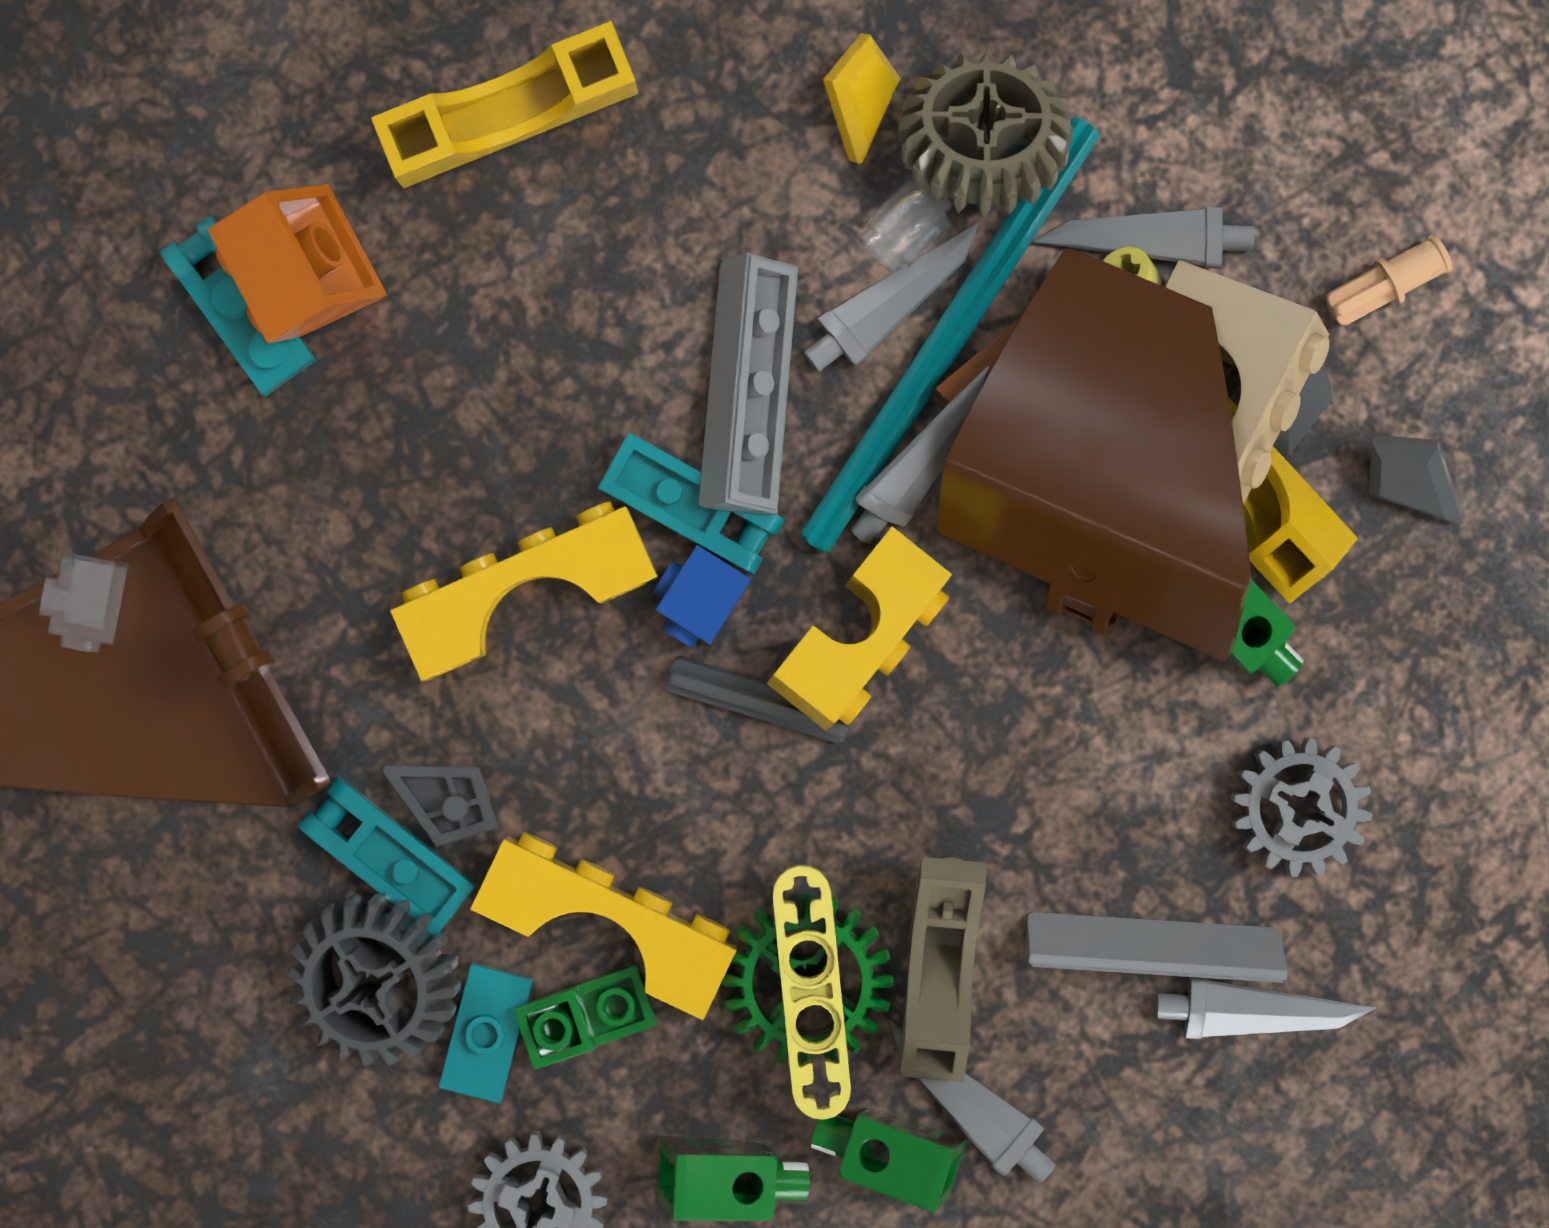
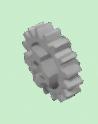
M1304 738L1300 746V752L1296 753L1289 740H1279L1277 745L1278 757L1273 758L1267 752L1258 750L1254 754L1261 768L1256 773L1240 769L1238 776L1249 786L1246 793L1239 792L1230 796V801L1245 808L1244 815L1238 816L1231 821L1232 826L1237 829H1250L1252 834L1242 845L1246 851L1253 852L1262 847L1266 849L1261 865L1273 869L1283 858L1285 859L1286 874L1289 876L1298 877L1302 869V863L1307 862L1313 874L1317 876L1324 875V858L1329 856L1335 862L1344 865L1348 862L1342 846L1346 842L1363 845L1365 839L1354 830L1356 822L1372 820V813L1358 809V800L1371 794V790L1367 786H1353L1351 779L1356 776L1360 767L1357 763L1352 762L1339 767L1337 762L1341 749L1330 745L1319 756L1317 755L1316 739ZM1309 764L1308 769H1304L1299 779L1284 783L1273 777L1276 773L1289 766ZM1334 783L1341 796V816L1333 811L1329 791ZM1278 792L1298 797H1305L1309 792L1307 804L1324 821L1298 817L1293 823L1292 819L1294 818L1295 811L1292 807L1288 806V801L1278 796ZM1261 799L1269 803L1274 822L1269 829L1270 834L1267 833L1261 820ZM1320 832L1329 837L1323 843L1313 848L1293 850L1295 845L1298 846L1303 836Z
M533 1131L528 1147L522 1148L520 1143L512 1136L505 1142L506 1158H502L492 1151L485 1157L484 1162L492 1172V1175L475 1174L471 1185L477 1190L484 1192V1196L470 1200L468 1212L484 1215V1220L475 1228H506L499 1217L496 1202L499 1207L509 1210L517 1228H603L605 1219L593 1213V1209L607 1205L609 1200L608 1193L593 1191L592 1188L602 1178L603 1172L601 1168H592L585 1171L582 1167L588 1153L585 1147L578 1149L572 1155L564 1152L566 1145L565 1135L559 1134L552 1147L543 1146V1138L540 1131ZM541 1161L538 1171L523 1178L510 1175V1177L505 1176L510 1170L520 1164ZM562 1169L576 1183L581 1203L578 1202L577 1198L567 1195L560 1180ZM544 1177H548L549 1183L546 1192H548L547 1204L555 1207V1209L545 1207L541 1216H537L533 1227H529L531 1202L522 1196L532 1197L536 1189H540Z

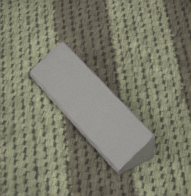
M743 253L724 259L720 264L699 506L765 515H775L778 512L798 277L797 266L751 253Z
M1041 912L1029 913L1026 920L1024 958L1032 967L1283 983V980H1287V965L1282 936L1279 930L1273 927Z

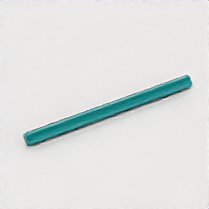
M1078 117L1070 119L1073 133L1071 144L1068 145L1070 149L1068 163L1064 166L1062 172H1058L1057 182L1053 185L1052 191L1040 189L1039 197L1034 205L1021 199L1017 200L1016 207L1010 215L1008 214L803 528L801 538L813 548L823 553L831 550L859 507L855 497L864 486H868L881 473L1099 139L1100 132L1087 121Z

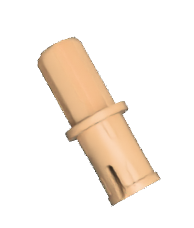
M1432 235L1426 238V241L1388 261L1382 257L1374 261L1373 269L1328 292L1326 295L1327 307L1336 322L1341 326H1346L1391 301L1396 305L1404 302V294L1443 273L1452 271L1451 258L1441 240L1437 236Z

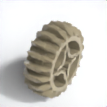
M987 51L980 58L979 63H970L960 53L954 63V69L937 62L935 69L932 71L931 79L919 77L917 84L914 86L913 95L907 96L902 106V122L899 123L898 141L901 142V158L904 167L913 170L912 178L915 181L916 188L931 186L930 194L933 197L934 203L949 196L954 198L953 205L958 214L967 204L978 205L981 214L985 217L990 211L991 205L1000 204L1010 215L1016 207L1017 198L1034 205L1039 197L1040 189L1052 191L1053 185L1057 182L1058 172H1062L1064 166L1068 163L1070 150L1068 145L1072 141L1073 127L1070 125L1071 120L1068 119L1069 109L1066 105V99L1057 97L1054 79L1039 81V73L1035 64L1021 71L1016 69V63L1012 54L1003 64L993 63ZM983 123L986 124V137H989V144L984 143V130H981V124Z

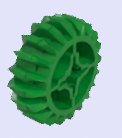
M811 893L802 894V912L797 913L798 924L785 922V933L801 928L826 930L824 918L811 922L809 907L810 900L813 899ZM832 897L833 916H835L838 909V899ZM762 907L754 910L753 915L762 930L756 935L748 927L739 925L735 931L736 936L749 947L746 952L737 949L731 963L741 966V972H726L721 982L722 986L740 987L741 989L740 994L730 996L724 1000V1007L726 1011H737L746 1008L748 1014L740 1018L735 1024L737 1033L740 1035L747 1033L757 1025L761 1032L755 1037L753 1049L758 1053L762 1052L773 1038L780 1042L776 1050L775 1060L778 1063L785 1064L789 1055L783 995L781 994L777 1000V1005L768 1015L760 1005L753 986V972L759 957L771 965V969L781 977L778 946L771 942L777 938L775 921L772 922L768 913ZM856 908L849 910L842 922L834 918L837 955L846 944L855 955L860 968V985L855 1001H851L841 991L847 1049L852 1053H856L861 1048L857 1037L852 1032L857 1025L871 1035H875L879 1029L877 1023L865 1015L867 1009L888 1012L890 1007L887 999L873 994V988H888L893 986L894 983L891 974L885 972L873 973V966L884 964L890 959V955L886 948L867 952L865 947L875 941L879 936V932L875 926L865 928L858 935L852 931L861 917V912ZM818 944L812 952L805 955L790 953L789 962L793 969L803 965L806 972V964L816 966L823 955L827 953L822 945ZM827 955L820 963L818 974L824 970L827 964ZM834 1023L822 1029L797 1031L802 1038L817 1042L824 1040L830 1035ZM836 1049L825 1052L824 1057L838 1060ZM800 1052L801 1063L810 1059L813 1062L812 1054Z

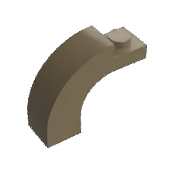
M921 857L919 876H916L908 944L901 1034L900 1077L964 1081L970 1048L971 1000L976 941L986 887L987 863L964 861L953 857L942 859Z

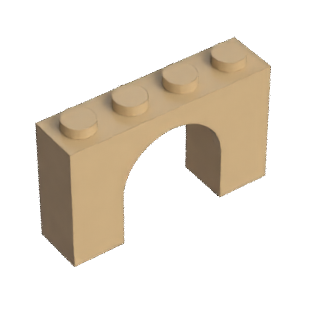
M1179 260L1165 287L1212 307L1222 361L1235 367L1240 374L1241 397L1236 414L1232 419L1242 501L1244 504L1251 488L1259 487L1267 476L1271 465L1270 451L1280 431L1288 430L1296 419L1300 408L1299 394L1309 374L1317 373L1327 357L1329 333L1319 315L1313 309Z

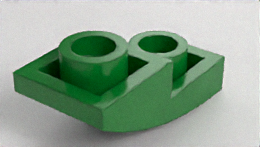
M639 962L559 990L513 1009L534 1070L595 1050L599 1045L655 1027L659 1023L651 997L645 993V980Z

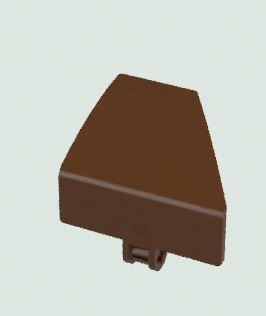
M1073 248L1063 250L1007 341L949 450L942 474L936 525L937 531L946 537L1050 583L1046 610L1059 617L1065 612L1093 625L1092 631L1106 638L1121 615L1222 661L1227 660L1234 649L1251 580V570L1233 426L1212 307Z
M173 498L159 505L145 519L141 527L0 604V787L152 800L296 807L330 784V779L269 669L276 662L270 649L263 651L246 621L251 614L245 603L234 606L176 499Z

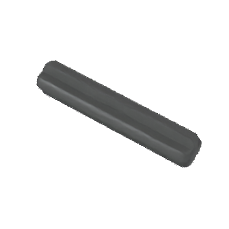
M676 657L668 675L667 689L672 693L832 742H843L850 725L847 726L838 719L831 728L825 731L768 686L767 682L687 657Z

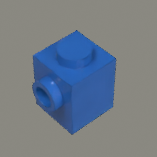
M697 545L684 566L672 561L653 591L655 595L662 599L656 611L667 617L661 629L692 649L699 638L711 645L752 580Z

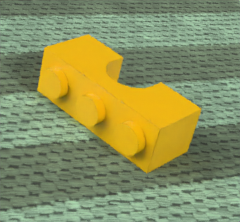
M891 527L845 584V587L860 598L869 610L871 629L867 639L856 644L838 643L813 625L766 684L807 715L823 730L827 731L838 719L849 726L872 697L863 687L877 669L888 676L911 646L902 639L916 620L927 627L950 597L941 591V588L952 574L894 527Z

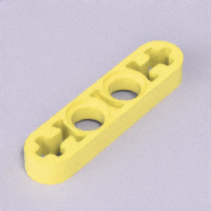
M797 864L786 868L780 873L773 888V906L792 1094L798 1108L813 1119L825 1120L835 1117L845 1109L850 1099L851 1091L832 896L828 880L820 870L811 865ZM806 876L810 887H820V898L810 900L811 922L824 918L825 931L805 928L789 935L785 934V922L798 924L795 902L784 901L783 891L793 888L794 877ZM805 940L821 944L827 953V964L824 970L813 977H803L797 974L791 968L789 956L793 947ZM812 1005L826 1008L832 1014L834 1026L830 1035L824 1040L817 1042L802 1038L796 1028V1018L805 1007ZM837 1048L838 1060L825 1058V1066L828 1080L830 1082H839L840 1091L830 1093L829 1104L816 1105L815 1096L803 1094L802 1090L804 1085L813 1083L812 1059L800 1064L798 1063L797 1053L821 1054Z

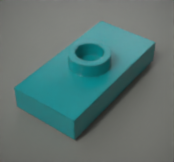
M475 962L471 963L438 1088L499 1104L502 1102L520 1034V1028L513 1009L528 1003L534 978Z

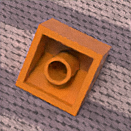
M329 184L263 192L207 229L217 247L216 256L219 264L234 279L247 304L246 312L250 322L257 331L263 334L267 344L304 336L387 296L381 281Z

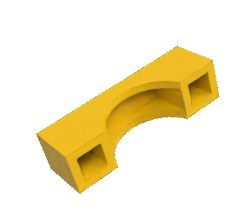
M609 21L550 45L547 50L532 61L502 76L458 91L430 93L373 116L371 120L392 172L404 189L639 93L636 80L612 21Z
M1228 397L1232 420L1238 407ZM1273 446L1270 451L1271 465L1267 476L1259 487L1251 488L1243 504L1249 561L1290 604L1332 571L1358 538Z
M611 501L602 503L575 516L580 527L557 537L552 527L546 528L517 542L521 550L519 554L498 562L494 553H490L459 567L463 578L449 585L439 588L436 579H432L402 592L400 595L404 605L394 608L390 612L421 681H429L485 656L487 626L495 607L507 593L525 582L541 578L563 579L578 585L598 603L602 604L659 579L629 509L625 506L615 511Z
M527 832L522 833L519 841L510 836L503 839L470 910L527 937L544 923L567 913L588 912L607 917L622 926L639 947L645 965V993L704 1020L737 951V945L727 940L730 929L699 914L695 915L692 923L669 913L673 902L645 888L638 887L633 896L611 885L615 877L613 873L586 860L581 859L577 868L554 858L557 851L556 846Z

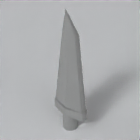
M1206 207V209L1069 220L1032 242L1104 253H1112L1116 249L1131 246L1145 251L1150 259L1172 262L1181 260L1189 264L1205 266V268L1221 269L1222 251L1254 250L1255 228L1254 226L1223 225L1222 207Z
M980 222L832 311L829 309L818 317V323L827 334L803 352L813 368L820 372L842 354L854 367H857L866 360L868 354L965 262Z
M989 366L969 383L868 486H864L855 499L860 506L866 509L851 527L852 532L858 539L871 544L888 522L905 527L913 518L916 508L943 469L949 450L988 377Z
M1189 977L1187 995L1156 993L1154 999L1155 1019L1184 1020L1185 1039L1339 1029L1376 1009V1007L1207 980V978Z
M888 1018L900 1058L902 1027ZM965 1073L963 1082L916 1078L992 1163L991 1167L1002 1177L1017 1163L1040 1184L1055 1168L1056 1164L1033 1144L1044 1128L1036 1120L1028 1118Z

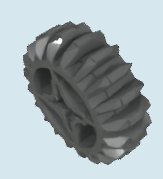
M385 892L375 894L368 904L360 893L351 895L344 902V906L338 902H333L321 912V918L314 917L303 928L305 938H300L293 945L290 954L298 961L288 969L286 978L300 986L291 993L289 1003L307 1006L308 1011L301 1017L300 1026H311L316 1023L322 1031L318 1035L317 1046L325 1045L331 1039L340 1043L338 1048L339 1060L348 1058L355 1049L359 1051L364 1067L372 1065L380 1055L388 1066L398 1063L404 1056V1052L411 1058L417 1056L426 1048V1041L435 1042L445 1030L443 1022L449 1021L456 1012L457 1004L450 998L455 997L460 991L462 981L449 975V973L458 966L459 956L441 953L440 949L448 942V933H437L432 936L426 928L432 920L431 913H424L417 920L409 916V899L400 900L392 910L389 908ZM376 940H379L391 946L394 949H387L381 946ZM334 949L341 958L337 962L343 975V985L339 989L336 986L332 972ZM412 970L417 984L418 998L415 1011L408 1002L411 994L405 985V974ZM388 972H392L383 982L381 980L377 985L370 980L360 987L357 986L365 977L367 979L371 974L379 978ZM357 1010H361V1011L367 1013L370 1017H368V1016H366V1015L360 1013V1012L357 1011Z

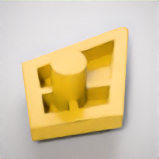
M864 33L857 37L823 79L848 160L858 164L864 162L901 80L872 36Z

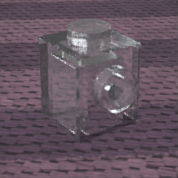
M69 552L64 553L58 579L49 577L45 579L39 615L51 617L48 633L62 635L61 646L80 651L99 652L100 643L113 645L129 563Z

